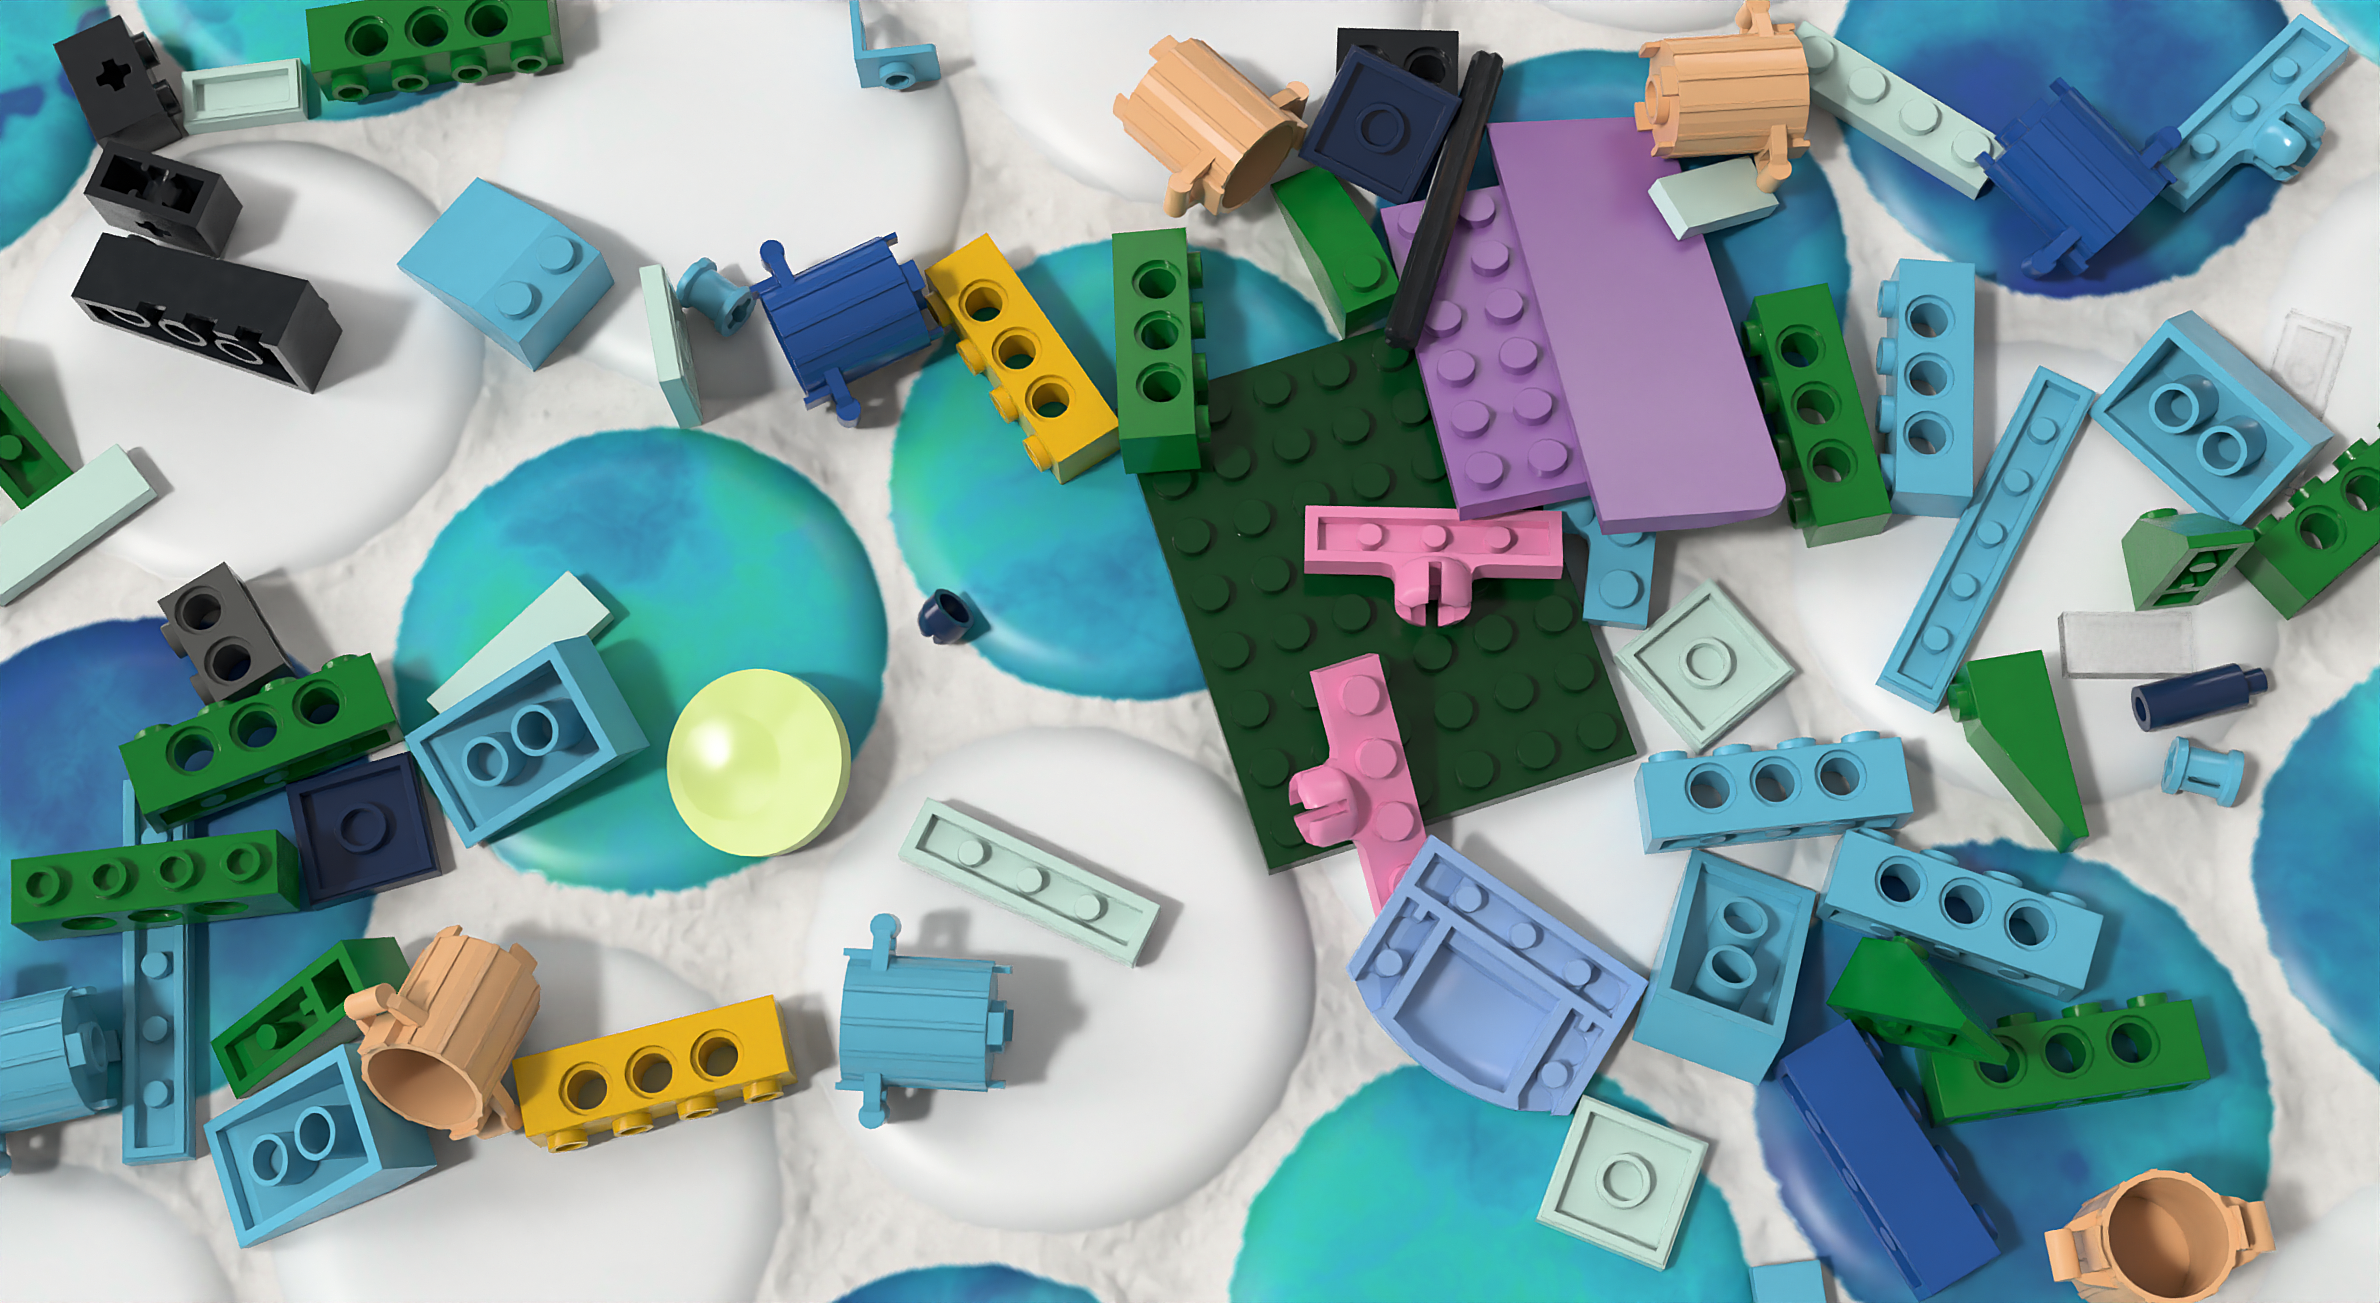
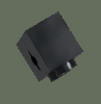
M117 15L53 44L91 131L103 150L109 140L151 153L183 138L174 118V115L183 112L168 81L163 79L158 82L152 71L153 67L161 63L144 31L134 35L121 15Z
M109 140L83 193L110 226L218 259L243 208V205L221 174Z

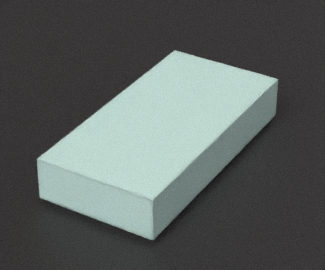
M301 58L181 72L183 126L189 135L309 121L306 67Z
M1749 155L1659 178L1648 190L1649 195L1678 241L1701 233L1705 234L1768 217L1779 205L1773 193H1764L1757 187L1756 178L1758 173Z

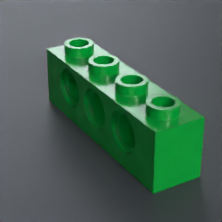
M362 0L305 9L311 73L328 101L357 102L372 94L396 90L413 93L425 89L428 85L453 81L475 83L484 80L490 75L515 71L531 74L540 72L547 66L564 64L556 0ZM505 28L496 36L486 37L488 33L495 29ZM437 38H445L438 45L427 47L431 41ZM386 47L381 53L368 56L373 50Z
M1186 227L1113 233L1112 253L1118 430L1125 474L1200 469V443H1211L1209 406L1198 405L1197 391L1209 390L1206 352L1195 353V340L1206 339L1203 301L1193 302L1192 289L1204 287L1201 252H1189ZM1165 399H1171L1168 402H1158Z
M1828 283L1755 296L1746 320L1740 324V336L1745 355L1748 358L1755 357L1760 377L1756 378V396L1762 414L1770 413L1776 434L1772 435L1771 441L1781 471L1787 472L1792 491L1787 494V510L1793 528L1795 530L1802 529L1807 548L1881 534L1892 514V509ZM1786 352L1798 353L1805 357L1809 366H1792L1784 360L1782 354ZM1802 408L1816 410L1823 416L1825 423L1818 425L1807 423L1799 416L1797 410ZM1818 465L1832 467L1840 475L1841 481L1835 483L1826 482L1815 474L1813 467Z
M2362 438L2357 440L2332 463L2339 470L2336 475L2326 483L2316 475L2287 501L2294 508L2291 513L2280 522L2270 514L2253 528L2256 542L2234 565L2287 621L2380 543V438L2370 446ZM2346 493H2352L2360 497L2365 503L2367 511H2362L2352 506L2346 497ZM2300 530L2314 534L2319 539L2322 549H2315L2307 545L2301 537Z
M367 653L359 657L355 654L336 657L325 663L321 671L300 679L285 677L274 680L264 685L260 689L259 694L238 702L224 700L209 704L197 713V717L176 725L157 724L139 731L134 736L133 741L118 747L142 814L154 831L159 834L405 741L377 666L371 653ZM331 704L339 707L337 715L329 722L323 724L309 722L311 714L320 706ZM266 727L277 729L275 737L267 745L257 748L247 746L250 736L255 731ZM200 751L214 752L211 762L205 768L198 771L185 770L186 762L193 754Z
M277 829L11 859V924L37 941L300 911L298 848Z
M2161 992L2128 999L2126 1001L2128 1009L2103 1012L2100 1002H2092L2062 1009V1018L2038 1022L2036 1012L2017 1013L1996 1019L1997 1028L1990 1029V1031L2010 1054L2005 1063L2007 1079L2004 1083L1988 1079L1982 1073L1979 1061L1916 1048L1914 1053L1930 1127L1938 1128L2192 1090L2211 1079L2192 999L2169 1002L2167 993ZM2113 1033L2124 1034L2134 1042L2138 1052L2136 1063L2123 1061L2115 1054L2111 1044ZM2047 1043H2057L2068 1050L2073 1062L2070 1073L2057 1071L2049 1064L2045 1054Z

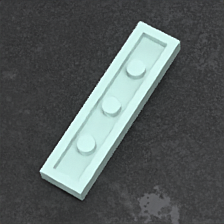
M1804 20L1794 34L1802 42L1809 70L1810 101L1975 200L1990 178L1974 159L1984 150L1995 159L2004 150L1994 139L1996 135Z
M929 797L926 798L898 852L900 860L1132 969L1161 913V905Z

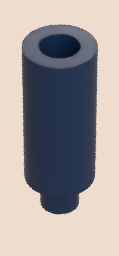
M2230 663L2135 686L2131 691V704L2138 725L2144 732L2246 708L2249 704V696L2267 692L2268 682L2264 671L2260 667L2242 671L2238 664Z

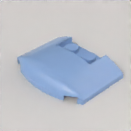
M1432 834L1425 840L1345 967L1351 982L1356 981L1367 1008L1379 1026L1404 1052L1434 1076L1472 1097L1495 1106L1513 1111H1551L1550 1116H1568L1649 983V981Z

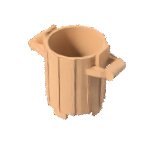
M1745 0L1735 15L1736 24L1740 28L1739 34L1664 38V40L1657 42H1645L1641 46L1639 58H1650V67L1645 86V102H1635L1634 112L1637 132L1652 131L1655 146L1651 151V157L1667 159L1753 153L1758 173L1756 184L1764 193L1775 192L1790 176L1792 166L1788 159L1801 158L1811 146L1810 140H1804L1810 105L1809 70L1802 42H1800L1793 31L1795 30V24H1772L1768 11L1770 8L1769 0Z
M1168 35L1149 50V54L1158 62L1147 71V74L1140 81L1134 92H1132L1130 99L1128 100L1121 93L1116 96L1113 114L1123 122V130L1173 173L1169 178L1163 203V210L1167 215L1174 218L1181 217L1186 213L1187 209L1198 203H1201L1215 216L1220 212L1229 214L1249 202L1271 180L1288 157L1292 148L1296 151L1301 148L1308 125L1302 121V117L1309 96V89L1304 83L1293 81L1288 83L1286 89L1269 98L1203 40L1189 38L1187 41L1179 43L1171 35Z
M460 925L446 927L438 932L433 942L426 949L422 950L398 994H396L395 989L390 984L382 983L349 995L345 999L344 1009L348 1017L356 1021V1024L365 1035L357 1050L362 1056L360 1059L362 1060L361 1077L380 1103L385 1104L408 1121L411 1120L424 1126L436 1128L437 1130L450 1129L449 1137L453 1141L475 1134L480 1139L486 1140L518 1130L523 1126L521 1108L514 1104L512 1098L501 1084V1080L540 1008L541 988L532 975L538 963L518 943H514L509 952H507L495 943L492 944L481 939L469 937L468 935L459 936L463 928ZM387 1011L386 1013H383V1014H380V1015H376V1014H378V1013Z
M2157 1168L2150 1169L2126 1182L2123 1181L2085 1201L2072 1221L2067 1223L2062 1229L2044 1232L2054 1282H2072L2079 1292L2080 1298L2085 1299L2088 1303H2195L2215 1295L2231 1270L2252 1261L2259 1254L2276 1251L2265 1201L2247 1202L2238 1197L2219 1195L2218 1192L2215 1193L2206 1184L2192 1177L2190 1173L2157 1170Z

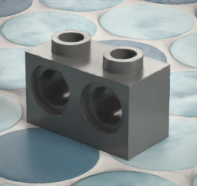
M225 561L157 601L169 621L161 626L160 629L168 644L180 659L189 655L198 673L190 677V681L206 706L224 700L238 702L257 695L264 685L280 678H301L244 581ZM214 610H221L220 618L212 627L199 630L200 623L205 615ZM243 660H251L250 668L242 678L228 681L229 673L237 663Z

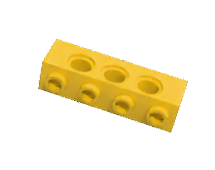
M985 233L924 270L929 294L924 296L930 314L942 329L948 325L952 326L961 339V342L956 344V348L963 362L974 376L983 372L994 389L989 392V396L995 408L1007 424L1017 420L1028 436L1022 440L1023 446L1041 473L1050 468L1059 483L1063 485L1121 449L1118 418L988 233ZM986 307L995 308L1000 311L999 315L990 321L982 322L971 318L976 311ZM1018 354L1028 355L1034 359L1029 366L1023 369H1010L1004 365L1010 357ZM1049 402H1060L1068 407L1063 414L1054 418H1046L1037 413L1042 405Z
M773 994L512 1060L526 1138L540 1148L547 1146L549 1153H562L582 1148L588 1145L587 1136L613 1130L616 1137L643 1133L654 1127L652 1119L678 1113L680 1120L703 1118L718 1112L719 1102L743 1097L746 1104L766 1102L784 1094L782 1086L798 1083L783 1009ZM726 1046L737 1049L738 1060L732 1071L723 1076L708 1075L707 1062L715 1050ZM657 1063L671 1064L673 1074L668 1086L656 1093L644 1092L642 1082L646 1071ZM604 1079L607 1084V1093L602 1103L593 1109H580L578 1095L581 1088L591 1080Z

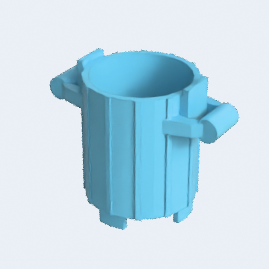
M890 913L878 914L871 920L870 931L874 936L872 949L844 948L843 955L850 956L847 964L843 985L840 1017L839 1057L842 1080L835 1082V1090L863 1091V1106L858 1113L862 1126L868 1129H876L889 1120L890 1108L887 1105L888 1087L988 1092V1089H1005L1006 1080H993L991 1077L995 1053L1004 1054L1006 1041H1012L1014 1010L1007 1009V1000H998V973L1012 974V965H998L995 963L996 961L896 956L897 936L901 932L902 925L900 919Z
M70 986L0 1001V1178L6 1176L12 1167V1160L7 1154L6 1133L98 1114V1111L117 1105L116 1098L106 1099L107 1065L110 1062L122 1060L117 1029L102 1032L98 1024L96 1014L86 998L88 995L97 994L96 988L93 986L78 989Z

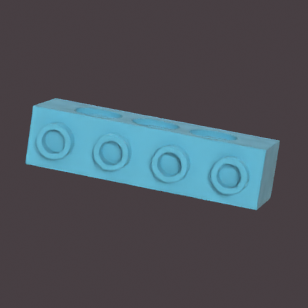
M1900 258L1890 280H1882L1880 283L1877 313L1878 317L1887 318V338L1881 337L1879 340L1876 371L1878 375H1886V395H1879L1877 400L1875 429L1878 433H1885V454L1879 453L1877 460L1892 514L1959 519L1973 498L1975 263ZM1911 324H1926L1934 330L1937 337L1928 338L1921 336L1914 331ZM1922 380L1929 383L1934 388L1936 395L1927 396L1918 393L1911 386L1910 381ZM1916 437L1927 440L1932 444L1936 453L1922 454L1916 451L1911 446L1909 439Z
M1877 731L1851 733L1843 736L1841 743L1816 745V740L1810 737L1793 738L1778 743L1775 750L1752 752V748L1748 744H1732L1713 750V756L1688 758L1685 751H1665L1653 754L1648 758L1649 762L1641 763L1634 778L1644 855L1692 850V848L1705 849L1842 835L1846 830L1857 832L1860 828L1877 831L1901 829L1914 813L1901 737L1881 739L1880 733ZM1827 771L1841 774L1849 783L1850 793L1847 795L1830 793L1823 786L1820 774ZM1761 778H1771L1778 781L1786 792V800L1771 802L1764 799L1758 793L1755 781ZM1699 784L1715 788L1721 796L1722 806L1709 809L1698 805L1692 798L1690 788Z
M1860 828L1857 832L1846 830L1835 845L1813 917L1881 940L1892 941L1894 936L1905 937L1922 946L1928 951L1930 957L2066 1003L2084 989L2104 915L2086 910L2087 904L2083 900L2059 892H2050L2047 896L2023 889V883L2018 878L2006 873L1985 871L1981 875L1958 867L1959 861L1956 858L1940 851L1925 849L1921 850L1918 854L1894 846V838L1873 829ZM1894 876L1901 879L1908 887L1909 901L1896 902L1888 898L1882 891L1880 885L1881 877ZM1957 897L1965 901L1972 910V923L1962 924L1954 921L1945 910V898ZM2018 918L2028 922L2036 933V944L2028 946L2016 941L2009 930V919Z

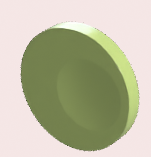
M748 669L733 672L716 679L700 690L679 716L670 738L667 754L669 789L675 806L684 822L699 838L709 845L730 854L749 857H772L786 854L799 849L816 838L829 825L838 812L848 788L851 772V750L848 735L842 719L833 704L810 683L790 674L767 669Z

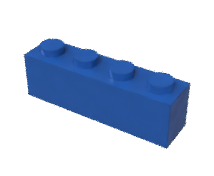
M1847 1019L1783 1057L1771 1071L1918 1302H1921L2002 1254L1994 1242L1998 1239V1232L1986 1211L1977 1203L1970 1205L1956 1184V1181L1960 1180V1174L1950 1155L1938 1144L1932 1147L1919 1127L1918 1123L1922 1121V1115L1911 1095L1901 1086L1895 1089L1882 1070L1881 1065L1885 1063V1059L1874 1038L1864 1029L1857 1031L1851 1020Z

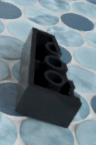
M102 232L71 294L74 301L94 322L310 394H314L343 332L328 310L329 304L317 294L308 280L160 246L135 234H129L126 238Z

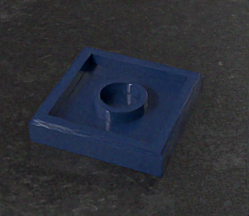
M1352 43L1298 152V157L1396 205L1411 203L1462 102V97Z
M411 751L285 786L310 906L316 911L442 876L418 763Z

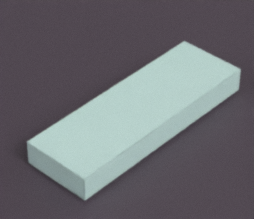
M117 443L0 526L1 607L158 496L129 456Z
M566 571L437 689L427 701L441 714L553 642L588 635L590 640H592L614 620V617L569 571Z

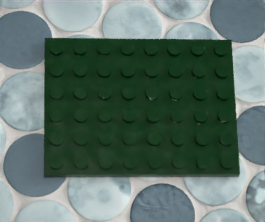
M1385 327L1208 380L1209 390L1197 391L1198 405L1209 406L1211 443H1200L1201 468L1135 474L1269 876L1357 848L1352 840H1345L1324 848L1307 843L1295 823L1294 816L1312 809H1305L1303 802L1290 806L1288 787L1293 776L1301 771L1323 765L1329 758L1330 746L1310 671L1368 653L1379 655L1424 827L1634 761L1637 756V751L1588 621H1582L1583 608L1564 557L1561 579L1484 577L1474 580L1472 583V601L1469 614L1457 624L1444 628H1438L1437 600H1428V603H1425V628L1409 624L1402 619L1395 609V584L1391 578L1382 575L1304 574L1306 506L1457 509L1415 350L1405 351L1401 348L1392 349L1385 343ZM1165 399L1158 402H1168L1171 399ZM1118 408L1115 409V415H1116L1117 418H1118ZM1544 505L1535 506V507H1530V508H1525V509H1520V510H1539V511H1543V506H1544Z

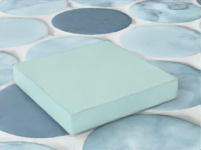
M661 264L641 267L639 272L659 384L680 429L701 426V421H704L685 313L665 267L662 268Z
M1708 578L1615 653L1612 660L1697 755L1791 679L1796 671L1711 578Z
M1583 1094L1578 1103L1535 1222L1662 1272L1665 1269L1709 1144Z

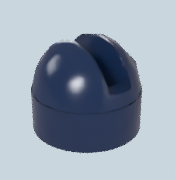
M937 589L924 602L918 614L917 623L924 637H931L933 635L935 644L946 645L960 639L974 625V616L967 604L955 593L946 589Z

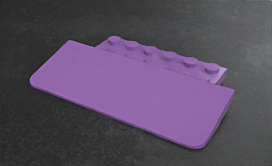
M1635 117L1486 123V140L1500 185L1465 193L1419 343L1414 348L1459 520L1465 521L1590 495L1602 535L1709 528L1765 517L1775 512L1785 499L1786 483L1703 233L1678 241L1648 193V190L1657 179L1682 173L1678 158L1663 159L1661 157H1651V151L1655 146L1652 131L1637 132ZM1426 200L1380 209L1381 225L1389 256L1399 281Z

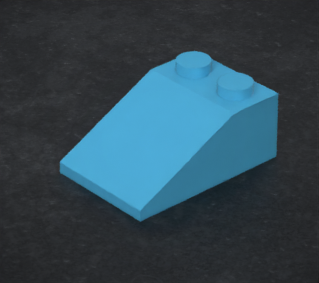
M479 177L466 188L396 264L402 272L534 372L615 284L600 251L554 217Z
M588 635L551 643L404 736L466 849L481 843L597 779L650 746Z
M1692 848L1650 972L1649 983L1644 991L1632 1040L1759 1086L1785 1039L1816 892Z
M361 1043L339 1045L203 1125L240 1249L251 1248L388 1193L438 1165L426 1127L404 1119L403 1116L392 1111L385 1104L380 1103L366 1082L362 1080V1060H360L362 1056L357 1052Z

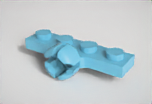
M2300 13L2177 128L2182 136L2181 144L2178 148L2163 156L2159 161L2178 180L2173 185L2161 190L2159 195L2185 213L2233 166L2240 163L2253 164L2278 181H2288L2295 177L2299 171L2291 167L2290 164L2293 163L2302 168L2307 166L2318 152L2322 144L2321 136H2323L2326 130L2325 122L2303 108L2300 103L2346 61L2350 46Z
M1591 495L1545 504L1543 511H1562V533L1578 534L1587 540L1589 554L1582 621H1588L1590 625L1644 631L1648 620L1656 531L1602 535Z

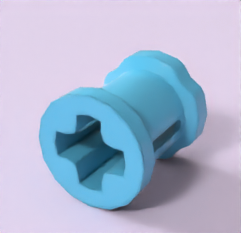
M706 257L693 263L686 270L678 282L676 295L683 308H696L715 322L714 328L716 332L724 337L733 335L745 324L753 312L757 299L753 300L748 286L739 288L717 273L716 263Z
M2177 736L2172 741L2165 760L2161 781L2162 792L2173 795L2179 789L2216 798L2218 806L2229 808L2233 804L2241 784L2244 770L2243 751L2232 749L2227 754L2190 746L2187 738Z

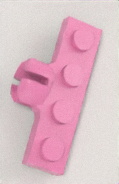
M1306 506L1304 574L1382 575L1391 578L1395 584L1396 612L1407 623L1425 628L1426 626L1425 603H1428V600H1437L1438 628L1455 625L1463 620L1471 609L1472 583L1476 579L1484 577L1561 579L1563 570L1562 511L1515 510L1460 521L1457 509Z
M1368 653L1310 671L1330 746L1329 758L1323 765L1296 773L1291 779L1288 789L1290 806L1303 802L1305 809H1312L1294 816L1295 823L1307 843L1324 848L1345 840L1353 841L1357 847L1375 918H1377L1424 844L1427 836L1379 655Z

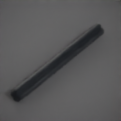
M1480 50L1471 58L1459 95L1462 97V102L1450 123L1384 328L1386 335L1385 343L1392 349L1401 348L1405 351H1412L1418 346L1486 130V123H1488L1504 70L1502 65L1504 60L1496 52L1489 54Z

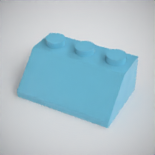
M2193 310L2167 319L2087 411L2088 415L2198 513H2204L2241 526L2246 525L2283 491L2335 436L2331 430Z

